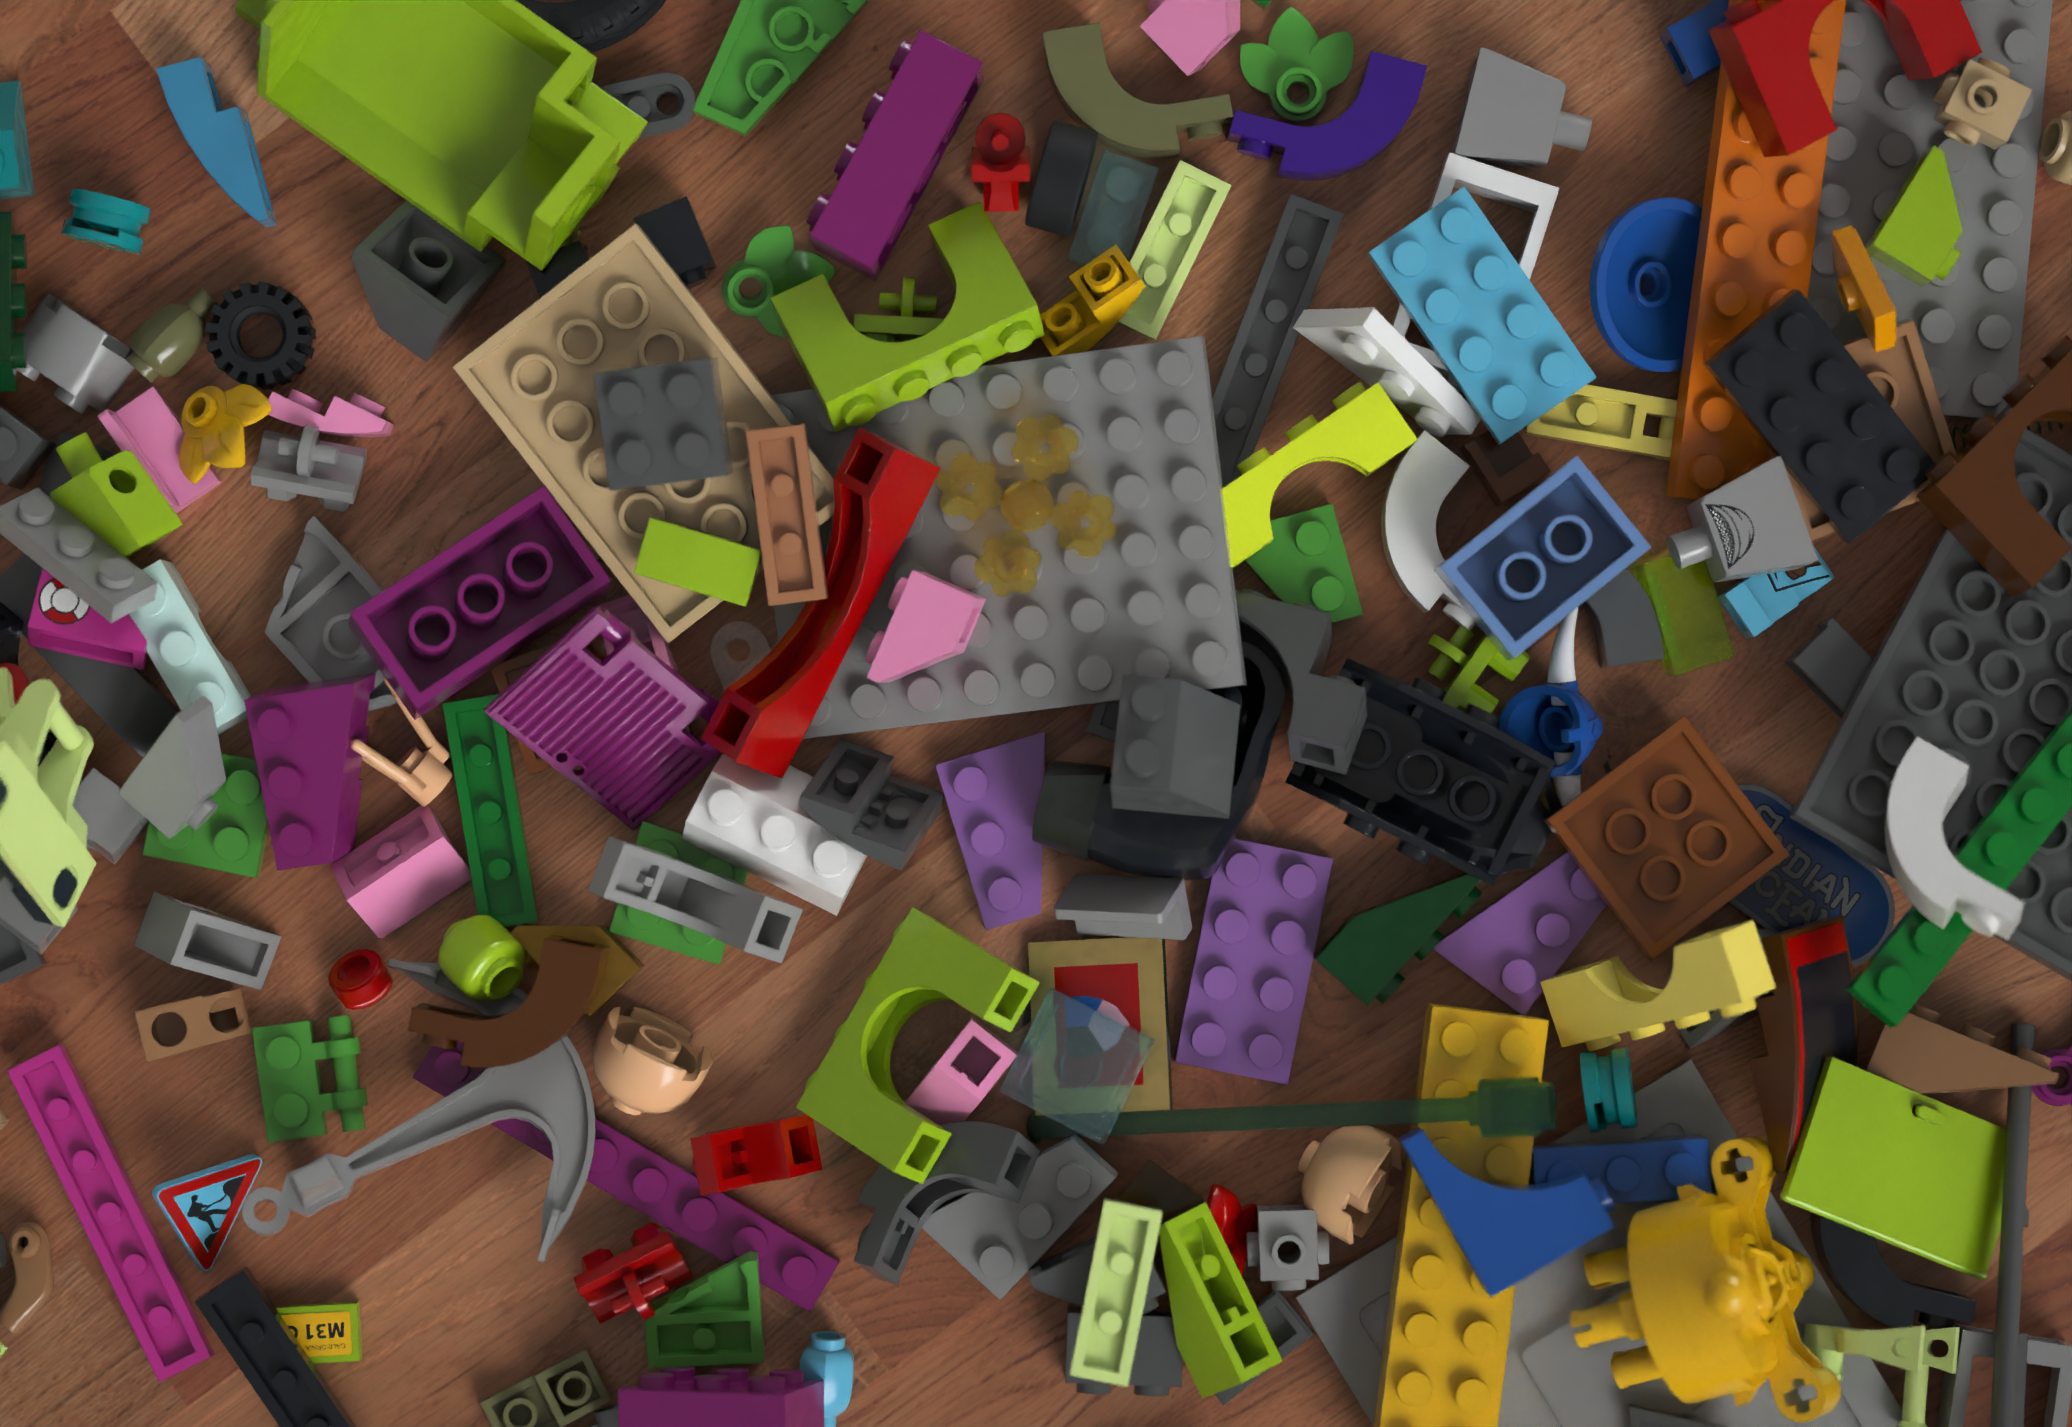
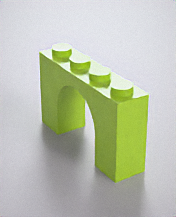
M980 201L928 225L936 256L952 283L956 295L953 306L946 318L935 329L919 338L891 343L877 341L858 332L846 318L824 274L771 297L781 329L835 433L848 426L862 425L871 420L876 413L902 401L907 402L918 399L928 389L954 377L967 376L976 371L982 364L1007 352L1021 351L1028 347L1035 339L1045 335L1038 305L988 214L984 212V207Z
M912 907L905 920L894 931L892 942L878 967L866 979L863 992L847 1020L837 1029L834 1042L818 1070L809 1077L805 1085V1092L796 1108L891 1171L923 1184L952 1133L911 1108L898 1095L891 1078L890 1058L893 1044L900 1029L921 1008L939 1001H955L980 1018L1011 1033L1040 982L941 921Z

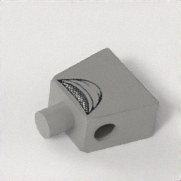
M1781 456L1759 465L1687 505L1688 515L1693 527L1667 536L1668 550L1673 563L1678 569L1705 560L1709 574L1714 582L1796 570L1818 561Z

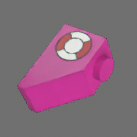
M42 568L28 623L29 646L144 670L147 660V640L130 615L127 614L110 623Z

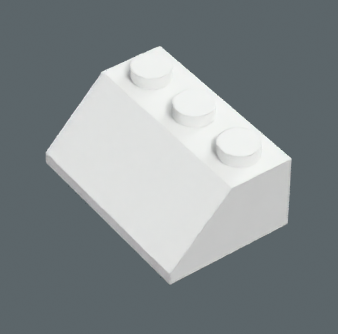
M722 754L711 771L686 819L682 840L836 916L867 855L862 854L830 834L799 806L800 795L813 776L789 765L781 779L737 763Z

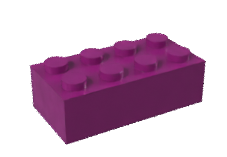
M921 29L914 42L904 39L899 46L889 67V70L893 72L891 75L893 81L886 94L879 90L874 93L861 119L865 123L864 130L866 131L859 145L851 141L846 145L834 169V172L838 174L836 178L839 181L831 197L823 192L820 194L806 222L810 225V238L816 250L874 281L877 280L984 81L983 63Z
M544 485L350 612L349 626L415 720L604 595L611 580Z

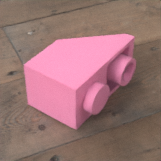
M1150 0L1146 8L1152 14L1140 25L1171 60L1189 76L1200 71L1240 31V0Z
M912 570L908 579L901 577L889 600L888 608L893 610L894 613L886 632L878 631L868 649L866 663L871 664V668L866 678L875 682L889 683L963 653L986 598L924 571Z
M972 1016L906 1099L905 1103L939 1126L963 1122L1016 1058L1017 1051Z

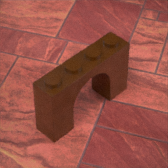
M2067 335L2057 341L2040 358L2046 367L2034 379L2029 374H2026L2006 391L2002 398L2008 405L1995 418L1988 412L1965 432L1963 437L1969 444L1957 456L1948 451L1925 472L1924 475L1930 483L1916 496L2012 597L2033 588L2072 549L2026 500L2018 485L2014 466L2018 442L2025 429L2031 423L2053 421L2072 427V340Z

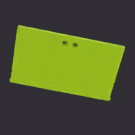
M1826 1056L1812 1104L1803 1126L1783 1191L1780 1194V1199L1979 1280H1984L1987 1277V1271L2001 1230L2006 1129L1844 1061ZM1915 1106V1114L1913 1115L1912 1109Z

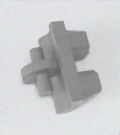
M309 425L305 426L301 437L264 430L258 458L250 474L251 485L263 487L267 498L289 501L295 498L297 494L319 498V502L325 509L344 512L348 509L349 504H354L367 461V449L321 441L319 428Z

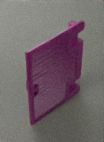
M598 605L592 607L581 621L484 709L487 715L633 831L642 824V821L645 822L721 753L702 740L700 742L684 729L698 715L709 723L719 702L703 688L693 687L636 640L634 632L605 607H599ZM599 634L614 646V650L602 661L585 648ZM580 766L583 767V768L580 769V770H575V769H574L575 767H580Z

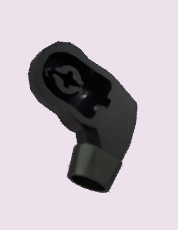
M1241 640L1247 685L1207 690L1240 704L1229 819L1115 809L1112 807V773L1110 766L1052 760L1046 771L1036 806L1032 829L1033 842L1086 862L1091 859L1133 875L1184 878V880L1208 879L1214 875L1259 796L1273 736L1280 722L1286 698L1281 670L1260 648Z

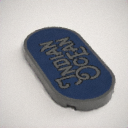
M1738 785L1790 855L1728 903L1750 920H1753L1762 929L1768 928L1775 934L1824 918L1843 915L1852 967L1869 960L1891 933L1895 918L1893 895L1883 875L1874 866L1791 819L1789 816L1794 806L1775 792L1757 785Z

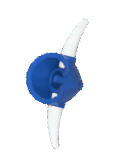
M1578 607L1563 618L1559 624L1551 652L1546 684L1526 688L1512 697L1500 714L1498 730L1512 736L1556 762L1550 773V778L1553 777L1555 791L1562 806L1581 793L1582 762L1592 752L1597 740L1600 738V734H1603L1601 717L1594 711L1588 700L1578 692V680H1576L1574 664V637Z

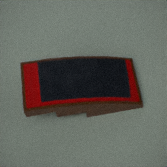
M1843 915L1824 918L1762 938L1765 956L1776 988L1773 989L1774 993L1755 999L1768 1053L1749 1060L1775 1173L1787 1172L1790 1169L1826 1056L1834 1057L1857 1067L1858 1028L1855 997L1845 990L1854 979Z

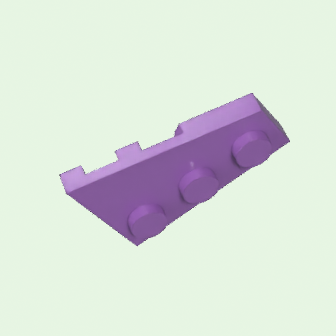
M1045 731L935 765L986 930L1041 914L1043 845L1033 842L1032 829L1036 806L1044 780Z
M1565 851L1492 905L1487 906L1474 915L1472 919L1455 931L1444 936L1433 950L1520 1015H1526L1543 992L1540 982L1553 977L1607 904L1569 853Z

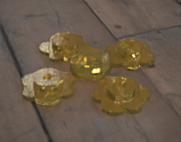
M1054 414L1045 415L1041 421L1034 417H1027L1018 423L1016 436L1020 442L1013 446L1012 456L1016 461L1024 463V471L1030 479L1013 483L1004 494L1001 485L994 481L996 476L995 466L990 462L978 463L974 456L967 453L955 456L951 461L950 471L941 472L937 478L938 487L944 491L940 497V507L947 515L960 516L964 513L966 518L976 521L983 517L985 508L996 507L1002 502L1001 509L1005 520L1011 527L1016 529L1006 532L1001 539L997 537L986 539L983 544L985 555L981 556L975 563L974 570L977 578L984 583H992V591L997 596H1007L1012 590L1021 594L1029 593L1037 584V574L1034 569L1041 564V554L1036 549L1029 548V539L1023 532L1038 530L1050 519L1052 525L1060 531L1057 535L1059 546L1064 549H1073L1075 547L1077 553L1086 558L1097 556L1103 549V540H1111L1117 533L1116 524L1110 520L1114 513V505L1107 496L1097 494L1089 497L1086 492L1077 490L1069 496V503H1060L1053 508V500L1049 490L1038 482L1047 479L1052 471L1057 474L1067 472L1071 465L1068 456L1075 453L1079 446V438L1075 431L1062 427L1061 419ZM1044 442H1048L1050 445L1047 452H1043L1041 449ZM969 483L974 485L972 493H968L966 490ZM1084 518H1088L1090 522L1086 529L1081 526V521ZM1008 559L1014 561V566L1010 570L1006 567Z

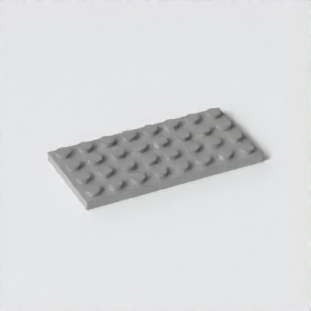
M1846 0L1831 114L1837 130L1830 133L1828 137L1807 300L1841 343L1866 334L1855 310L1846 312L1838 294L1836 281L1839 277L1833 266L1832 231L1852 225L1853 229L1856 228L1865 247L1922 153L1932 146L1938 147L1945 154L1963 230L1954 247L1962 251L1954 267L1943 281L1935 276L1932 282L1920 287L1870 255L1869 257L1896 309V323L1905 319L1914 320L1944 417L1979 420L1986 413L1990 412L1995 418L2008 405L2002 396L2018 381L2053 0H1960L1982 51L1981 54L1971 58V60L1975 62L1979 58L1993 60L2011 71L2010 79L2033 89L2008 142L1996 150L1980 142H1977L1975 147L1967 146L1945 135L1943 131L1946 126L1933 120L1940 104L1932 100L1936 88L1945 73L1936 78L1908 81L1886 28L1879 16L1860 0ZM1962 64L1952 68L1951 70L1956 72L1958 67H1960ZM1974 98L1976 104L1980 106L1978 100Z

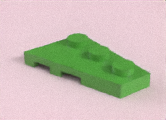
M741 0L692 111L697 116L746 137L865 8L868 0Z

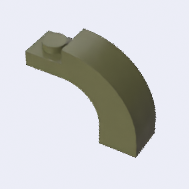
M1100 22L1042 32V42L1049 77L1062 106L1081 128L1097 132V141L1112 149L1144 158L1178 157L1180 152L1178 134L1187 132L1190 141L1210 139L1223 134L1221 126L1231 125L1233 112L1229 94L1173 104H1153L1139 100L1127 93L1113 78L1107 65Z

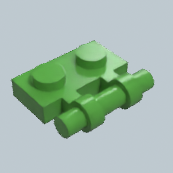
M350 1014L327 1018L330 1040L315 1041L313 1019L252 1028L268 1143L327 1134L328 1128L325 1111L340 1110L343 1132L366 1129L363 1106L368 1105L366 1088H360L355 1056L361 1054L359 1036L353 1037ZM333 1058L337 1091L323 1093L318 1060Z

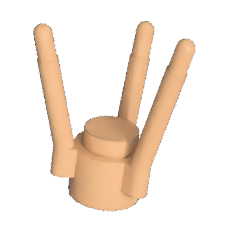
M384 677V682L393 694L394 699L427 750L422 753L415 746L395 764L358 739L352 740L350 746L362 756L363 761L395 781L424 807L445 788L453 777L454 773L444 765L445 761L451 756V753L436 740L422 716L415 720Z

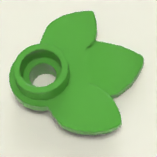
M1293 7L1287 8L1274 23L1269 35L1268 45L1246 43L1242 44L1240 48V66L1245 80L1251 87L1269 95L1275 112L1291 122L1308 121L1322 110L1326 101L1327 91L1337 87L1347 79L1354 57V43L1350 32L1334 33L1319 41L1318 35L1309 21ZM1300 84L1307 89L1308 99L1301 104L1293 103L1287 96V89L1292 85Z
M789 225L772 226L757 233L749 242L745 259L733 264L726 271L722 280L723 299L734 313L744 317H757L770 334L782 338L786 337L779 324L771 297L821 274H824L829 283L835 273L834 265L817 253L805 250L793 251V233ZM746 278H755L760 282L762 288L758 295L747 297L741 293L739 289L740 283Z

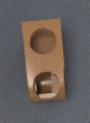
M242 988L206 997L201 995L135 1011L146 1062L252 1033Z

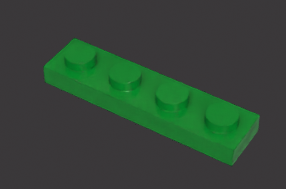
M500 694L442 703L477 914L489 915L499 921L504 927L538 922L540 920L508 730L484 712V709Z

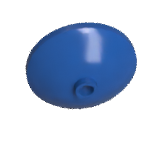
M1668 197L1652 198L1627 208L1605 231L1592 262L1590 301L1595 322L1603 339L1614 353L1625 362L1647 371L1671 372L1682 369L1702 213L1701 207L1687 200ZM1640 279H1642V288H1641V290H1640V285H1639V284H1640Z

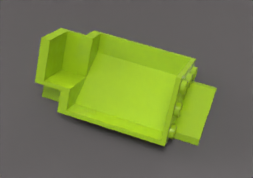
M238 0L235 6V13L261 31L256 45L260 47L259 58L255 64V69L258 71L257 95L479 252H482L494 237L541 271H543L562 245L566 246L578 239L581 231H579L581 221L593 207L599 204L620 169L616 164L631 145L638 140L648 123L647 120L592 82L597 57L516 0Z

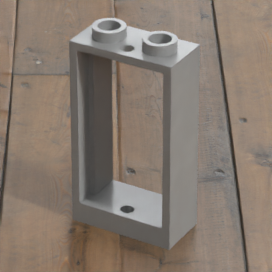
M1953 1324V1327H1960L1956 1374L1944 1372L1936 1427H1964L1974 1355L1994 1358L1995 1330ZM2028 1335L2027 1363L2052 1367L2043 1427H2066L2072 1392V1344L2064 1340Z

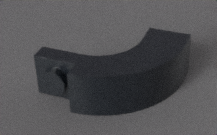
M1810 1212L1813 1241L1823 1268L1836 1288L1859 1309L1893 1328L1911 1327L1915 1310L1920 1311L1919 1322L1940 1328L1953 1327L1954 1320L1972 1324L1976 1300L1964 1294L1900 1279L1883 1261L1875 1237Z

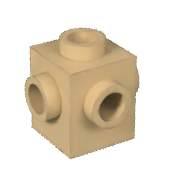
M1979 58L1975 62L1969 59L1958 67L1956 72L1953 70L1945 72L1932 98L1933 101L1940 104L1933 120L1945 125L1944 134L1959 143L1975 147L1977 142H1980L1996 150L2008 142L2033 89L2010 79L2011 71L1993 60ZM1974 98L1978 100L1980 106L1976 104Z

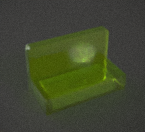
M1670 556L1635 567L1639 582L1647 593L1659 621L1665 658L1662 660L1667 677L1689 672L1733 657L1734 652L1713 580L1705 560L1678 569Z

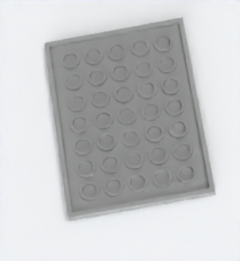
M1198 336L980 366L976 371L967 376L954 377L928 389L918 399L907 402L902 401L876 413L871 420L862 425L848 426L836 433L813 389L771 395L793 425L806 423L808 444L833 476H835L859 427L905 447L941 468L803 739L1119 701L1123 675L1180 679L1205 690L1247 685L1204 337ZM833 516L819 526L823 561H825L832 534ZM912 570L924 571L986 598L963 653L889 683L875 682L866 678L871 668V664L866 663L868 649L877 632H886L894 613L893 610L888 608L889 600L901 577L908 579ZM807 601L774 605L778 643L795 623Z

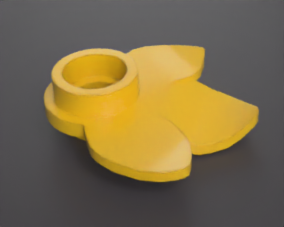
M241 384L226 391L211 385L202 387L194 392L187 399L181 414V426L185 436L179 451V466L183 475L190 482L197 484L211 464L220 468L243 467L245 464L244 427L260 421L272 411L268 398L261 391L247 384Z

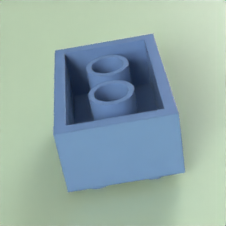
M1575 456L1434 571L1505 659L1511 660L1649 550L1651 546L1580 458Z

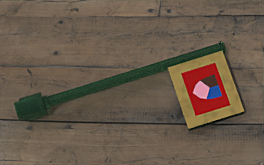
M1125 937L1028 943L1029 976L1040 982L1030 999L1035 1110L1029 1114L1026 1121L1027 1135L1035 1144H1040L1042 1138H1065L1077 1134L1079 1137L1455 1121H1469L1471 1127L1479 1126L1483 1138L1540 1136L1542 1130L1555 1129L1556 1096L1554 1085L1552 1082H1539L1537 1076L1480 1079L1477 1091H1469L1468 1097L1173 1110L1165 939Z

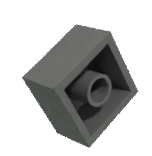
M717 357L593 373L610 491L727 476L733 473Z

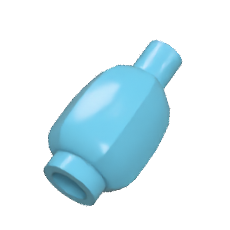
M818 1331L811 1334L810 1345L801 1354L799 1370H804V1380H824V1427H836L837 1416L845 1411L851 1399L854 1381V1355L852 1350L845 1346L844 1334L835 1331Z

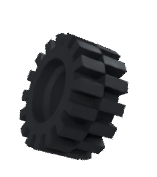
M247 282L240 284V289L234 292L228 290L222 295L224 298L223 302L220 305L214 304L210 313L214 314L211 323L206 322L205 332L210 337V341L206 342L208 352L212 353L215 358L214 363L228 377L241 384L253 387L273 389L274 385L280 384L284 386L292 382L290 378L296 373L299 375L303 373L307 368L304 366L305 361L308 357L312 359L315 351L312 348V339H316V329L311 325V320L313 319L309 311L301 304L302 302L293 294L280 286L276 287L267 282H259V284L255 285ZM256 314L274 316L280 323L283 332L279 348L273 354L263 358L248 355L240 343L242 325L248 318Z

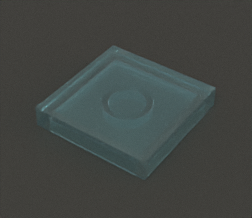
M1049 988L1000 1092L1099 1144H1105L1155 1039L1057 989Z

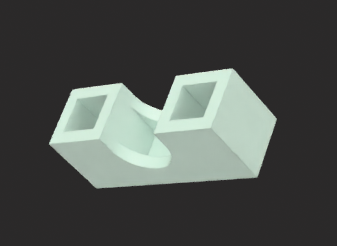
M160 559L144 568L142 571L157 582L155 600L129 613V615L147 640V653L181 711L204 695L213 705L219 735L248 718L244 700L251 697L232 662L227 661L221 655L207 634L198 615L202 611L172 562Z

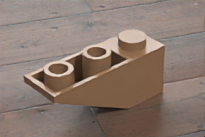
M1916 1003L1898 1026L1890 1028L1885 1024L1866 1070L1923 1095L2056 1084L2059 1077L2058 1073L2048 1070L2052 1061L2051 1058L2021 1046L2018 1047L2015 1056L1994 1048L1996 1036L1967 1024L1963 1025L1960 1033L1940 1026L1938 1023L1942 1014Z

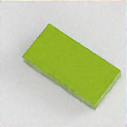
M650 517L634 574L746 607L762 552L761 549L656 517Z

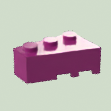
M376 673L266 689L244 700L277 871L333 863L354 850L363 779H360L362 756L351 748L350 743L352 740L358 739L367 744L369 726L366 725L369 698L370 692L374 691Z

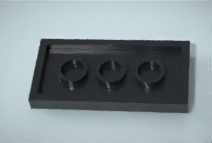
M1790 290L1703 363L1777 457H1782L1785 468L1844 542L1851 544L1928 479L1924 474L1935 462L1800 290Z

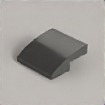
M840 739L800 795L799 806L821 827L845 844L881 863L903 870L941 812L944 793L892 776L894 756Z

